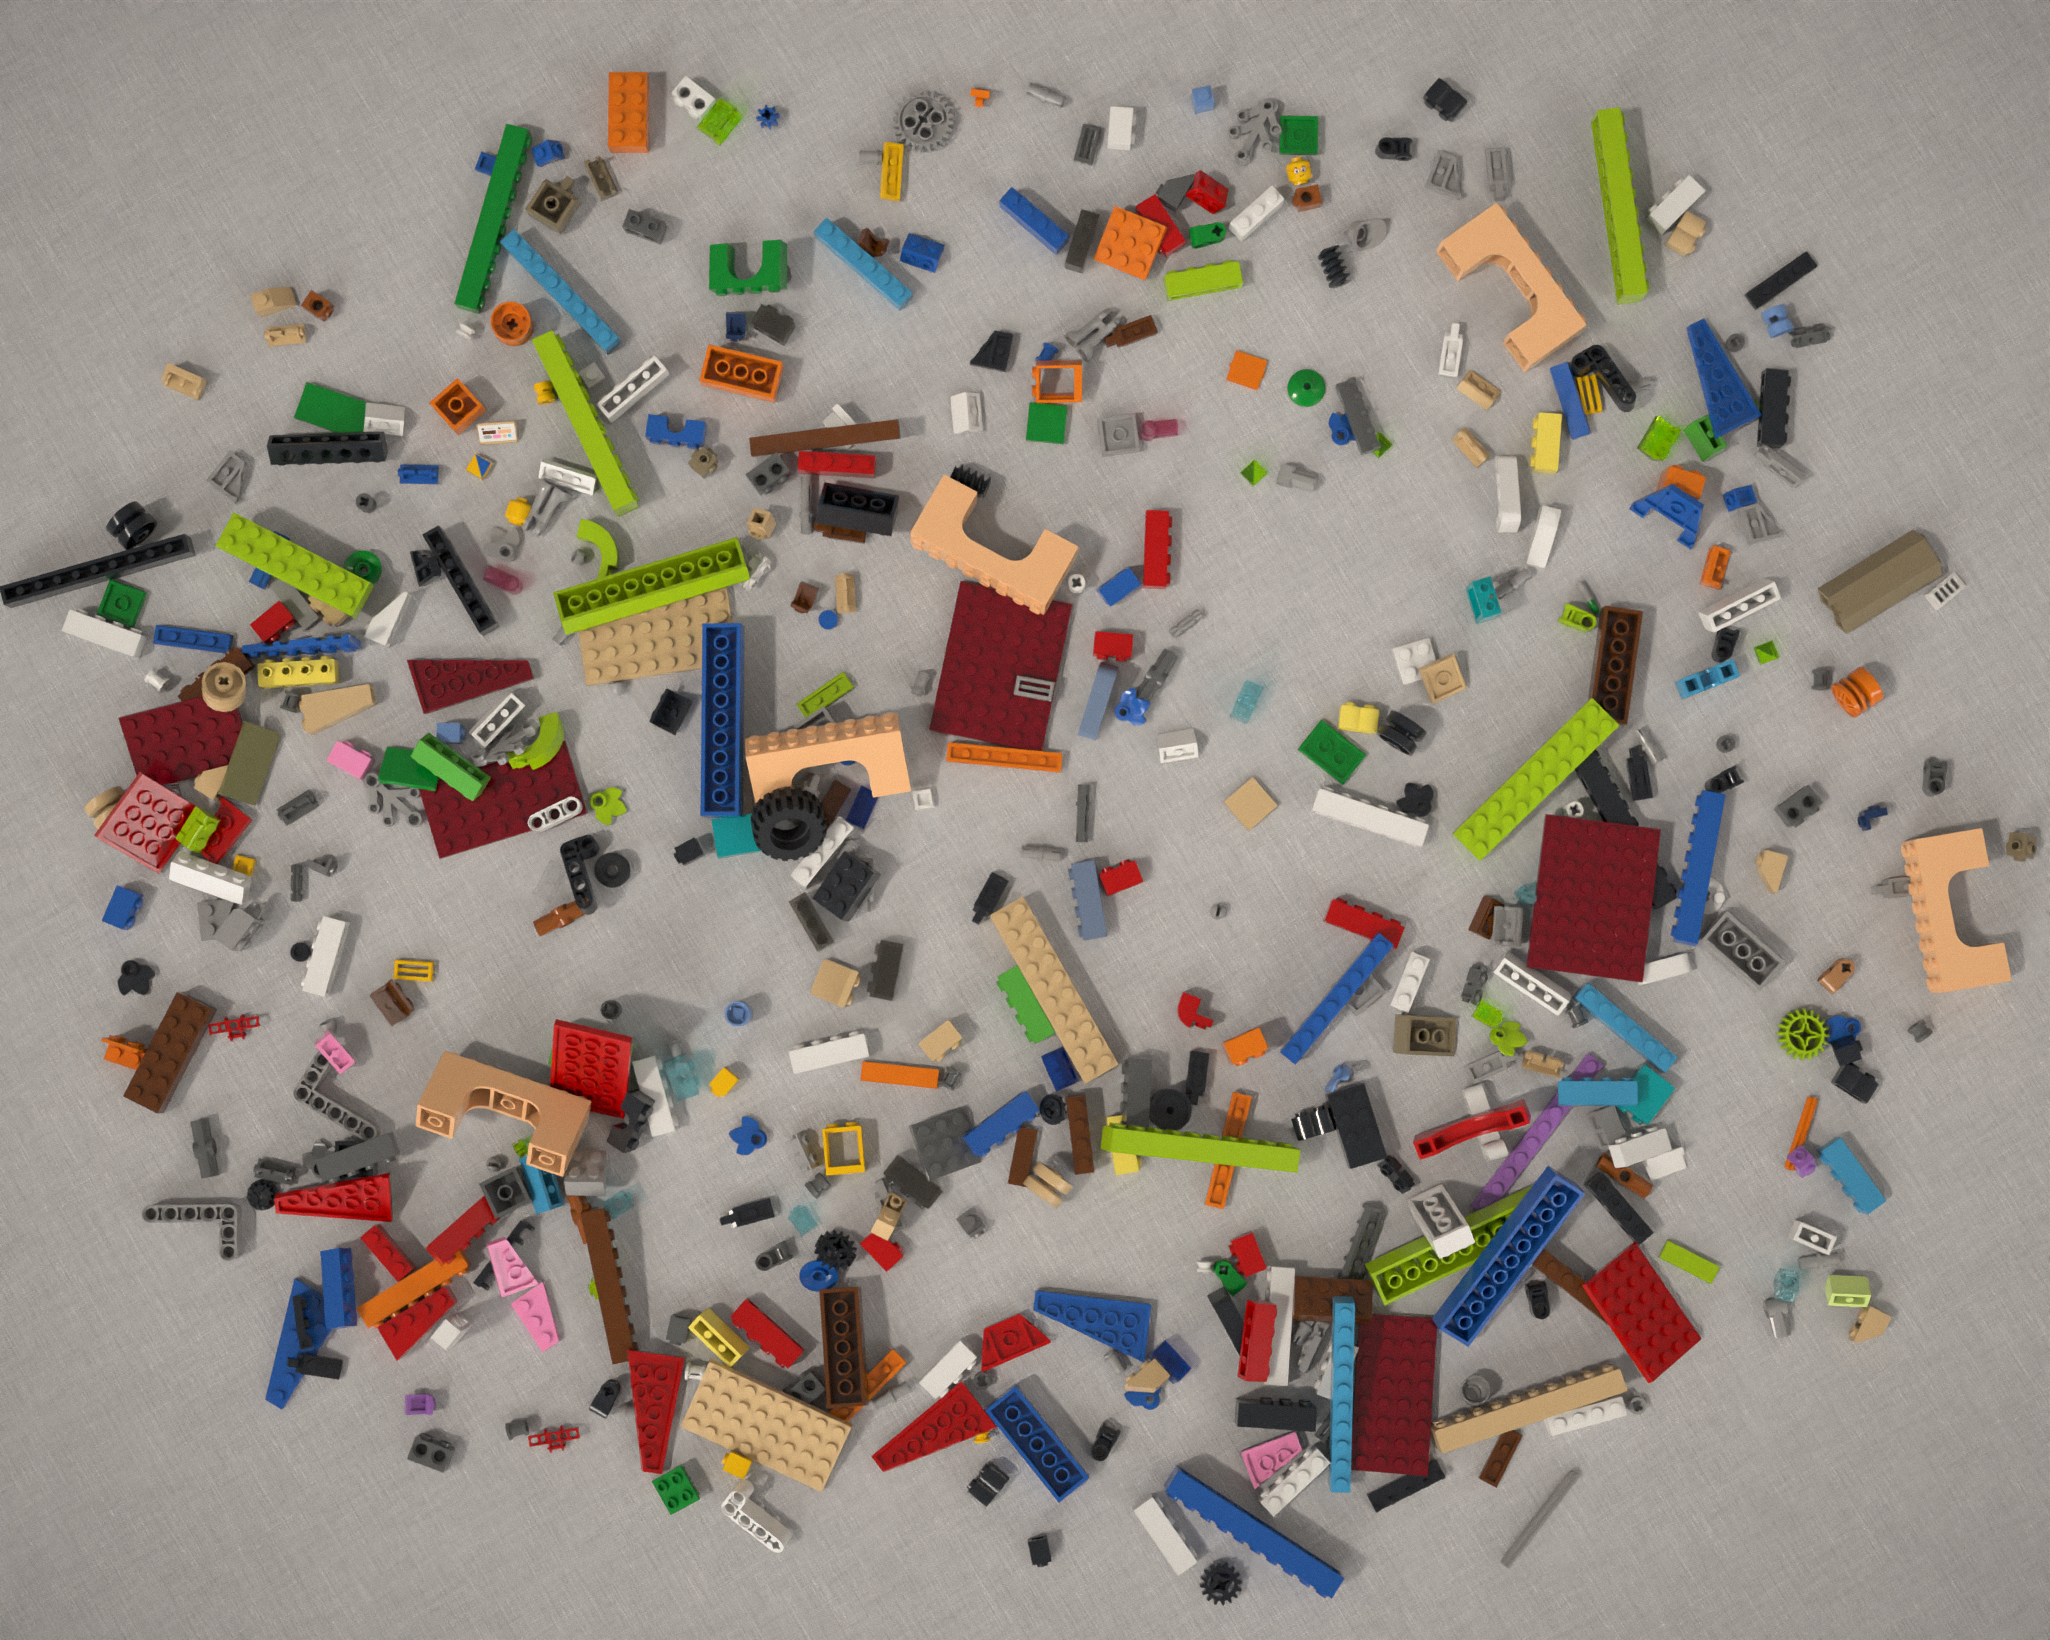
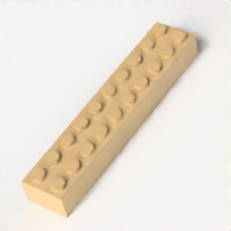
M1024 897L991 914L990 918L1083 1082L1086 1084L1119 1065Z
M1604 1363L1599 1365L1597 1370H1583L1579 1376L1573 1377V1375L1563 1377L1561 1382L1555 1383L1551 1381L1543 1384V1388H1530L1525 1390V1394L1519 1396L1518 1394L1509 1395L1505 1401L1495 1400L1489 1402L1487 1407L1481 1408V1406L1471 1408L1469 1413L1463 1414V1412L1453 1414L1451 1419L1444 1420L1442 1418L1435 1420L1433 1425H1431V1432L1436 1447L1443 1454L1627 1392L1621 1370L1613 1364Z

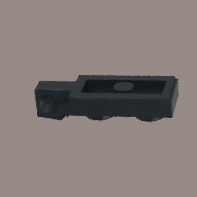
M1639 747L1629 748L1630 758L1626 759L1632 801L1653 798L1647 760H1645L1644 756H1640Z
M991 872L974 903L972 911L976 913L972 919L973 923L979 925L983 917L988 919L1009 882L1008 880Z
M1190 1051L1185 1089L1186 1094H1190L1189 1101L1191 1105H1198V1096H1203L1205 1092L1210 1053Z
M768 1198L728 1210L729 1215L719 1219L721 1226L731 1223L733 1228L775 1217L771 1200Z
M303 1293L296 1294L292 1298L300 1349L312 1348L313 1337L309 1335L307 1330L310 1329V1319L305 1315V1310L308 1309L307 1298H303Z
M306 1353L299 1354L298 1358L288 1357L286 1362L288 1367L296 1368L295 1372L337 1380H339L343 1364L342 1359Z

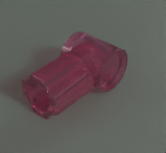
M1176 419L1148 420L1143 423L1139 434L1144 441L1178 436V423ZM1150 427L1154 433L1148 435L1145 433L1144 428Z
M491 565L484 573V581L512 595L519 594L523 589L522 582L516 576L510 575ZM516 581V587L509 589V583Z

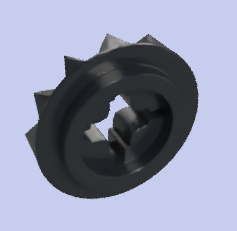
M1049 1094L1042 1099L1040 1114L1046 1123L1057 1125L1065 1120L1064 1116L1067 1111L1065 1110L1066 1103L1062 1101L1063 1097H1059L1057 1094ZM1054 1106L1058 1111L1054 1112L1049 1107Z
M260 1179L253 1182L248 1188L247 1199L256 1210H268L275 1205L274 1198L278 1193V1189L273 1182ZM264 1189V1194L270 1198H263L260 1201V1196L255 1192H262Z

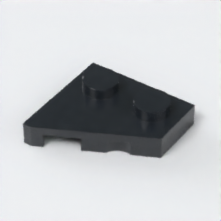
M994 331L975 357L970 360V365L1006 373L1013 334Z
M418 550L410 551L419 587L427 586L441 576V566L437 561V557Z

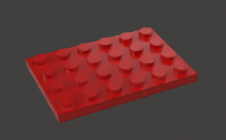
M556 1019L553 1029L550 1087L590 1100L591 1112L624 1119L626 1112L620 1109L628 1092L633 1037Z
M1635 1242L1627 1246L1582 1284V1287L1648 1383L1655 1381L1701 1340L1697 1331Z

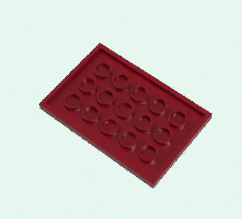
M203 696L118 718L136 775L142 772L163 786L195 778L202 774L203 771L229 765L243 725L239 708L227 712L216 711L206 704Z

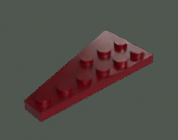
M407 660L423 714L425 715L534 680L528 660Z

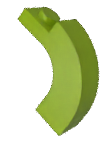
M581 519L576 536L577 539L592 543L601 551L602 561L597 579L612 575L613 570H611V567L619 569L620 562L619 551L615 541L602 526L592 521Z
M557 712L538 717L540 723L539 737L532 745L526 747L522 754L516 755L514 751L506 753L513 769L522 768L529 764L533 770L548 763L557 754L564 738L563 722Z

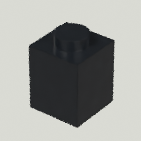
M695 837L675 847L676 853L673 854L678 864L682 863L684 866L705 856Z
M1853 1035L1830 1042L1839 1066L1862 1059L1860 1052L1863 1051L1859 1040L1855 1041Z
M1047 1535L1028 1539L1032 1566L1044 1567L1049 1565L1048 1562H1052Z

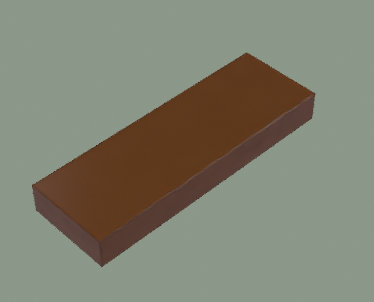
M1021 1127L1018 1130L1008 1184L1027 1187L1023 1182L1030 1172L1038 1130Z
M1514 1430L1500 1434L1478 1478L1497 1488L1523 1435Z

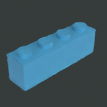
M1562 1078V1081L1557 1083L1558 1106L1638 1105L1637 1081H1633V1078H1621V1081H1613V1078H1601V1081H1593V1078H1581V1081H1574L1573 1078Z
M1834 1137L1817 1150L1820 1154L1818 1156L1819 1159L1832 1170L1830 1171L1831 1176L1836 1181L1839 1180L1843 1186L1841 1188L1847 1197L1850 1196L1854 1201L1853 1206L1859 1213L1862 1212L1868 1215L1886 1202L1883 1195L1841 1137Z

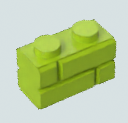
M195 806L176 839L186 848L200 853L206 846L212 833L216 830L220 820L210 811Z

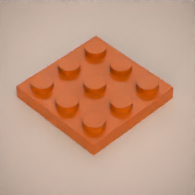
M1114 206L1093 259L1146 281L1167 227Z

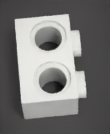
M687 76L681 80L671 93L674 99L673 102L678 107H685L692 118L695 120L699 118L702 122L717 105L714 97ZM684 91L690 92V95L686 98L681 97ZM698 103L705 104V106L702 109L696 108V105Z

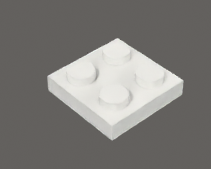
M1429 638L1392 649L1402 685L1422 680L1418 668L1436 661Z

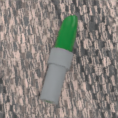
M1583 581L1577 583L1576 585L1582 593L1583 599L1594 614L1597 615L1599 608L1593 599L1592 593L1589 592Z

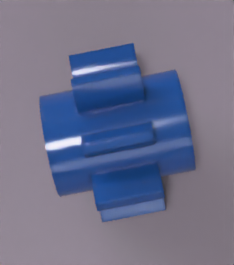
M766 104L764 109H758L760 116H757L756 119L757 121H762L760 124L761 128L766 126L771 130L774 124L778 126L776 119L780 118V114L775 113V106L768 108ZM766 115H770L769 120H766Z

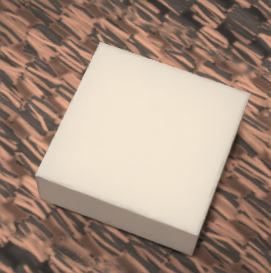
M931 788L912 791L916 811L934 807Z

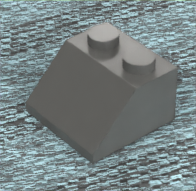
M515 1166L479 1183L495 1219L532 1203L526 1186Z

